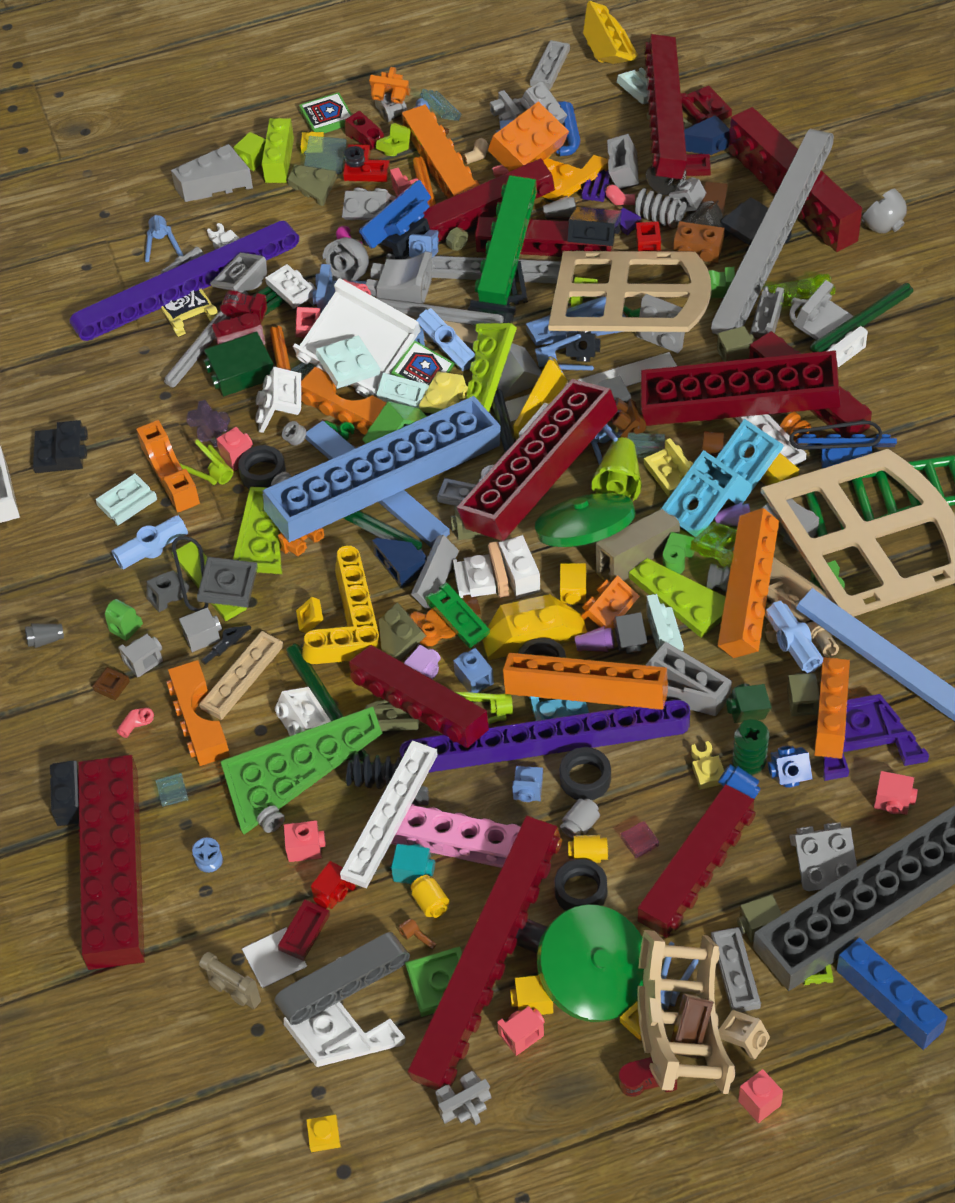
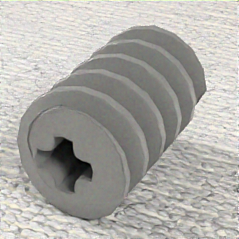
M643 188L638 194L635 212L636 215L644 216L647 220L652 219L653 222L659 221L662 225L668 224L670 228H675L678 226L679 221L682 220L687 204L682 202L680 207H678V199H674L672 204H670L669 196H666L664 201H662V194L660 193L654 198V191H650L646 196V188Z

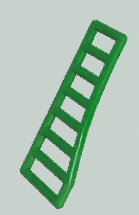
M955 455L908 462L916 470L924 469L928 481L938 490L949 506L955 505V495L944 496L935 470L937 467L949 466L955 482ZM878 471L852 479L866 522L922 504L906 489L911 505L897 509L886 476L889 474L885 471ZM863 478H877L888 511L887 514L874 518L862 481ZM815 491L805 494L810 511L819 517L818 537L827 535L828 532Z

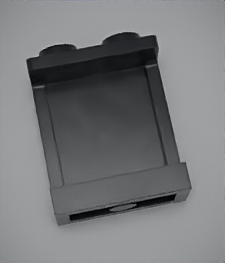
M752 197L744 203H740L735 210L725 215L720 222V227L724 228V238L731 233L746 244L751 245L769 208ZM791 229V231H790V233H789V235H788V237H787L785 243H787V242L791 239L792 229Z
M577 207L569 219L568 242L613 246L615 234L620 232L622 211Z
M423 217L415 223L412 222L409 225L410 229L402 235L393 234L387 236L380 244L392 248L395 259H406L409 256V236L411 234L424 235L430 230L426 218ZM361 235L363 245L369 247V245Z

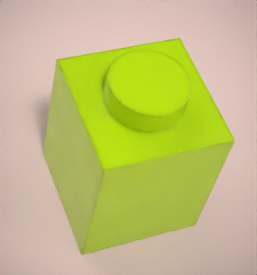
M249 132L234 146V151L252 171L262 164L266 139Z

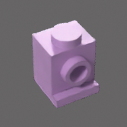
M419 645L404 664L430 679H434L439 670L438 662L441 660V657L435 650H428Z

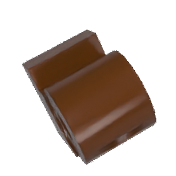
M704 432L702 451L704 450L714 458H717L724 448V433Z

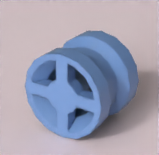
M202 838L194 844L192 852L198 869L208 873L219 869L222 865L223 857L218 842L212 838Z

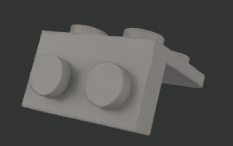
M363 188L345 191L342 217L345 220H371L396 197L381 188H376L374 191H367Z
M840 822L824 824V830L814 831L813 826L796 828L797 834L789 835L791 846H795L797 850L802 887L806 891L824 889L857 868L851 827H841Z

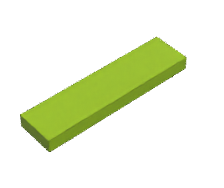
M189 542L176 550L181 568L199 588L202 579L199 549L194 543ZM203 553V556H204V566H205L206 561H207V556ZM211 603L225 621L247 609V607Z

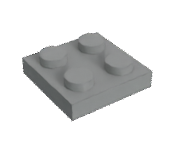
M646 294L642 298L639 318H674L683 308ZM637 332L638 338L673 352L679 353L683 348L685 332Z

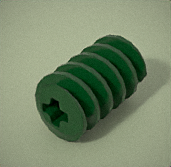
M754 719L744 720L734 735L732 764L734 767L739 766L750 775L762 771L767 763L769 730L763 722Z

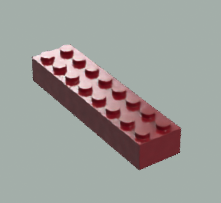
M751 107L731 117L728 148L732 156H735L742 162L746 169H749L759 181H762L769 188L771 193L776 195L798 148L757 110ZM821 170L798 218L803 220L812 232L820 236L826 245L830 246L835 252H838L858 242L862 207Z
M836 350L641 370V409L646 426L841 407Z
M572 379L456 507L465 529L504 541L617 413L618 409L611 389Z
M133 755L78 762L82 956L88 970L145 963L138 770Z

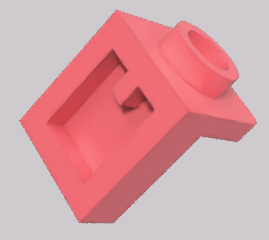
M399 168L390 170L392 187L397 197L418 180L416 178L408 181L406 175L403 176Z

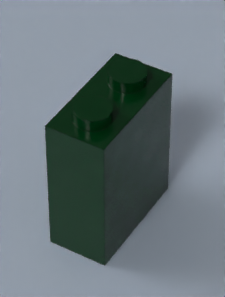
M258 332L204 349L206 359L203 360L204 367L207 373H212V384L215 389L219 388L223 397L264 383L266 375L269 376L274 367Z

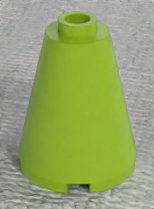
M621 437L616 442L612 441L592 478L593 492L595 490L597 493L623 494L634 501L641 493L642 487L636 448L633 441Z

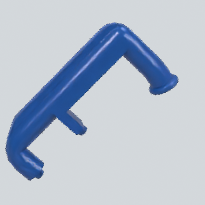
M561 101L558 102L560 108L568 115L564 120L563 126L569 131L566 137L569 146H562L556 153L559 156H568L575 153L579 148L580 136L573 105L570 102Z

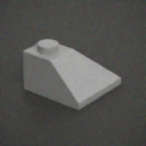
M239 253L210 284L212 287L233 291L256 289L267 275L266 259L260 255Z

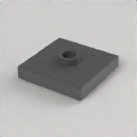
M207 557L197 594L198 602L248 608L258 569L257 563Z

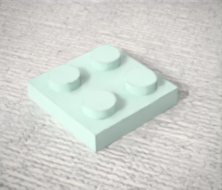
M359 335L316 349L318 360L337 388L380 375L381 368Z

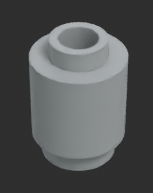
M578 799L562 819L561 830L571 839H574V836L586 835L600 817L598 806L590 799Z

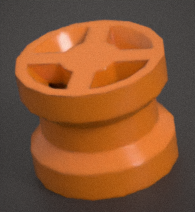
M792 412L784 418L780 427L788 435H791L795 430L811 428V424L806 420L802 421L801 416L797 412ZM809 432L797 433L794 435L793 440L796 442L798 438H801V435L808 434Z

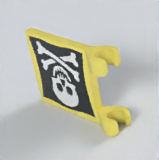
M202 289L193 290L190 294L175 301L172 300L170 301L171 303L160 308L178 337L186 334L183 328V320L205 312L211 322L217 315V308L212 305Z

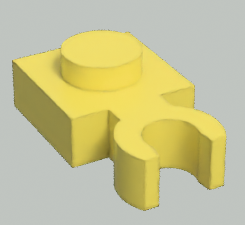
M709 741L705 742L706 751L699 752L695 744L691 747V755L696 760L693 761L692 768L700 790L721 785L718 783V780L724 772L719 756L711 757L712 745Z

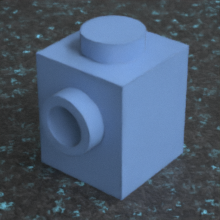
M476 648L460 654L457 659L453 660L455 676L468 692L479 693L494 684L493 669Z

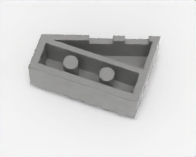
M229 144L171 170L175 190L185 202L212 197V193L225 191L226 194L232 193V189L245 186L246 190L253 188L250 168Z
M667 642L661 646L646 664V666L667 667L668 693L666 701H685L689 705L690 710L716 716L725 706L731 694L732 681Z

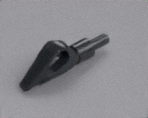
M248 625L225 629L222 634V641L213 646L212 651L201 662L206 665L215 656L219 657L241 639L246 632L251 630L252 627Z

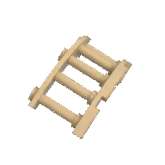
M644 930L639 958V968L644 969L643 986H638L639 1025L644 1051L651 1054L653 1061L649 1066L662 1090H673L675 1079H678V1077L713 1079L723 1094H728L730 1084L735 1078V1066L730 1061L723 1047L718 1030V1015L715 1012L714 982L715 968L720 955L719 946L707 935L702 936L701 947L695 948L665 945V941L655 931ZM664 957L697 959V981L662 979V959ZM661 990L696 993V996L707 998L714 1002L702 1044L669 1042L664 1024H675L678 1013L663 1011L661 1008ZM675 1055L704 1056L707 1066L679 1064Z

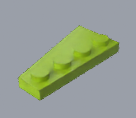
M648 558L629 572L630 580L647 594H657L660 604L664 603L665 608L672 607L674 616L700 638L722 622L725 596Z

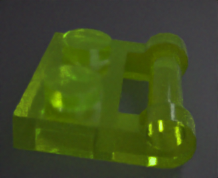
M713 522L691 541L690 550L696 551L704 557L715 558L723 567H729L734 556V545L729 550L724 548L731 541L735 542L737 530Z

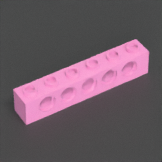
M411 804L391 844L410 846L419 844L425 848H430V853L502 868L521 827L515 824L504 825L495 823L490 819L484 818L480 820L468 817L462 813L452 814L442 812L433 807L423 808ZM414 824H421V825L418 826V827H413V826H412V825H414ZM442 829L448 830V831L443 832V833L438 832L439 830H442ZM467 835H474L472 838H465ZM493 841H501L498 844L491 843Z

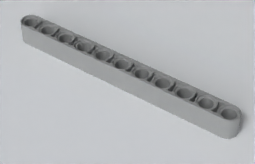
M809 129L713 319L711 327L713 334L718 335L720 332L744 326L831 151L834 141L833 133Z

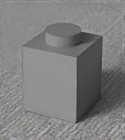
M208 607L179 619L183 635L192 652L221 641L218 633L219 630H222L217 615L212 617Z

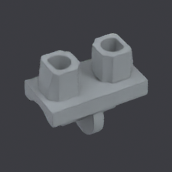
M504 90L498 92V100L490 102V111L493 116L499 115V122L516 119L526 111L520 102L522 98L511 100Z
M471 1071L460 1079V1084L464 1091L455 1095L450 1085H446L436 1091L440 1117L444 1124L456 1117L460 1123L468 1119L474 1125L481 1123L478 1114L487 1109L484 1102L491 1099L490 1085L486 1079L481 1081L474 1071Z

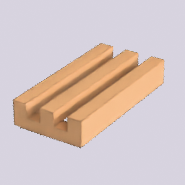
M498 541L489 543L488 550L495 584L500 598L509 596L508 579Z

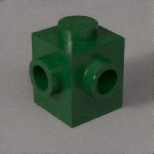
M750 684L738 685L733 689L726 701L727 711L729 714H732L734 723H741L748 719L764 720L772 708L765 684L752 686Z

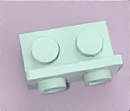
M657 594L647 596L646 614L657 651L665 642L683 651L684 645L672 607L665 608L664 603L660 604Z

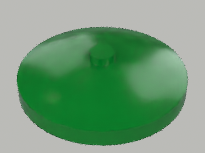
M608 492L593 493L566 500L546 510L538 517L535 522L537 538L543 544L554 547L580 546L603 540L620 532L633 521L635 517L633 501L626 495Z
M582 905L567 910L550 923L539 943L537 968L544 990L557 1007L576 1019L587 1022H606L622 1016L638 1001V986H643L644 969L639 968L643 937L625 916L613 909L599 905Z

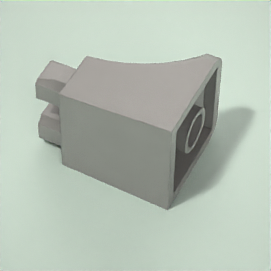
M425 251L418 256L407 259H386L385 265L373 263L371 278L379 279V281L367 279L366 285L371 295L381 299L424 304L432 281V252Z

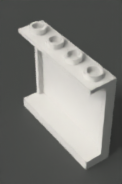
M339 278L334 285L336 292L300 346L294 344L296 357L305 364L310 362L326 372L316 356V349L359 335L381 368L380 375L350 384V386L356 388V392L365 398L371 395L377 397L383 373L391 375L395 366L420 333V326L418 321Z

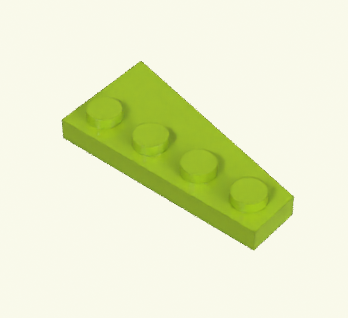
M512 323L476 324L475 331L478 332V338L474 341L473 350L476 352L475 361L471 362L470 371L473 373L472 380L468 382L466 399L475 396L488 412L490 411L517 329Z
M250 487L233 560L257 563L258 573L282 574L280 541L278 538L279 529L264 511L263 490L266 488Z

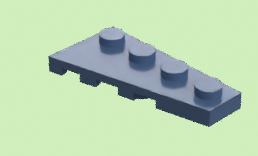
M600 297L567 309L566 317H602L604 315L606 297ZM550 315L526 324V331L536 346L559 342L567 338V332H577L549 331ZM591 331V333H597L596 336L606 335V334H612V333H619V332H625V331Z

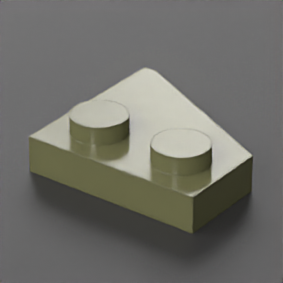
M294 165L288 177V184L293 189L301 191L304 196L308 198L312 196L317 199V203L320 206H324L337 178L336 171Z
M398 602L379 619L382 651L399 661L427 636Z
M386 700L366 705L365 709L374 708L381 731L418 730L419 728L418 719H414L410 714L393 707Z

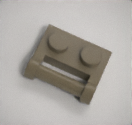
M211 952L203 955L199 966L206 970L209 978L208 982L214 989L219 992L224 990L231 994V998L241 1006L246 1004L252 1009L258 1006L261 998L255 980L249 976H241L219 962L217 956Z

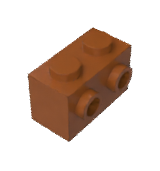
M679 221L674 238V252H696L703 261L718 263L724 243V228Z

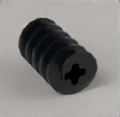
M355 752L347 767V786H350L354 780L356 787H361L365 780L367 788H372L374 783H376L377 789H383L385 783L388 786L401 762V757L397 758L395 764H392L390 756H387L385 762L381 763L380 755H376L374 761L370 762L369 754L366 753L363 761H360L358 753Z

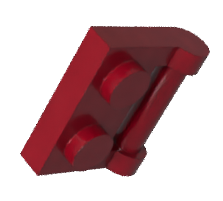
M709 85L689 94L681 93L682 107L694 117L696 124L715 115L720 120L732 116V109ZM693 103H694L704 114H702V113L693 105Z

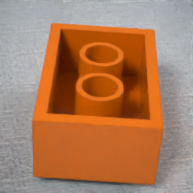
M538 101L494 134L488 151L510 172L540 158L542 160L548 158L563 146L569 131Z

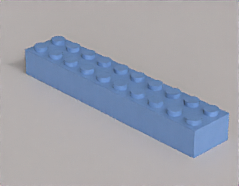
M472 396L264 489V511L288 542L294 541L500 445L501 426L475 396Z

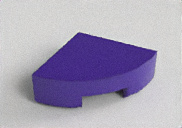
M622 208L620 227L621 231L628 235L636 228V223L641 222V217Z

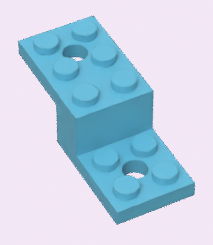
M744 419L717 458H714L704 450L701 452L661 509L669 515L675 516L682 528L700 539L728 499L735 504L744 503L784 445ZM754 447V454L749 458H745L746 450ZM698 499L697 508L689 510L690 502Z

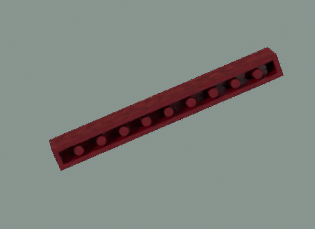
M651 34L649 42H645L644 55H646L645 67H647L645 78H647V103H649L648 115H650L649 128H651V153H653L652 166L655 167L656 176L682 179L687 156L676 37Z
M526 815L408 1069V1074L412 1081L436 1091L446 1085H453L457 1076L456 1067L458 1062L466 1057L469 1050L468 1040L472 1032L476 1033L480 1026L482 1018L480 1014L483 1007L488 1006L492 1000L493 985L496 980L501 979L505 970L504 961L507 955H511L517 943V938L515 937L519 928L523 929L526 925L528 908L531 903L534 904L539 896L540 888L538 886L542 878L546 879L550 872V860L553 853L557 854L560 850L562 838L560 837L558 826Z

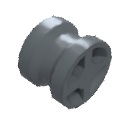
M711 564L707 588L714 589L716 587L727 592L731 567L719 568L716 564Z

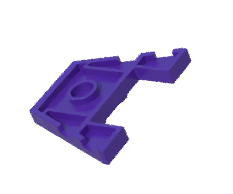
M881 694L847 700L843 752L896 743L904 766L928 762V752L925 748L922 749L915 741L916 737L912 732L907 731L900 723L899 716ZM844 753L842 759L824 757V781L849 776V768Z

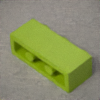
M269 119L262 160L265 183H287L294 142L291 119Z

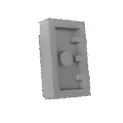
M827 280L824 281L801 308L794 326L815 340L820 339L853 317V315L830 301L832 298L830 292L833 284Z

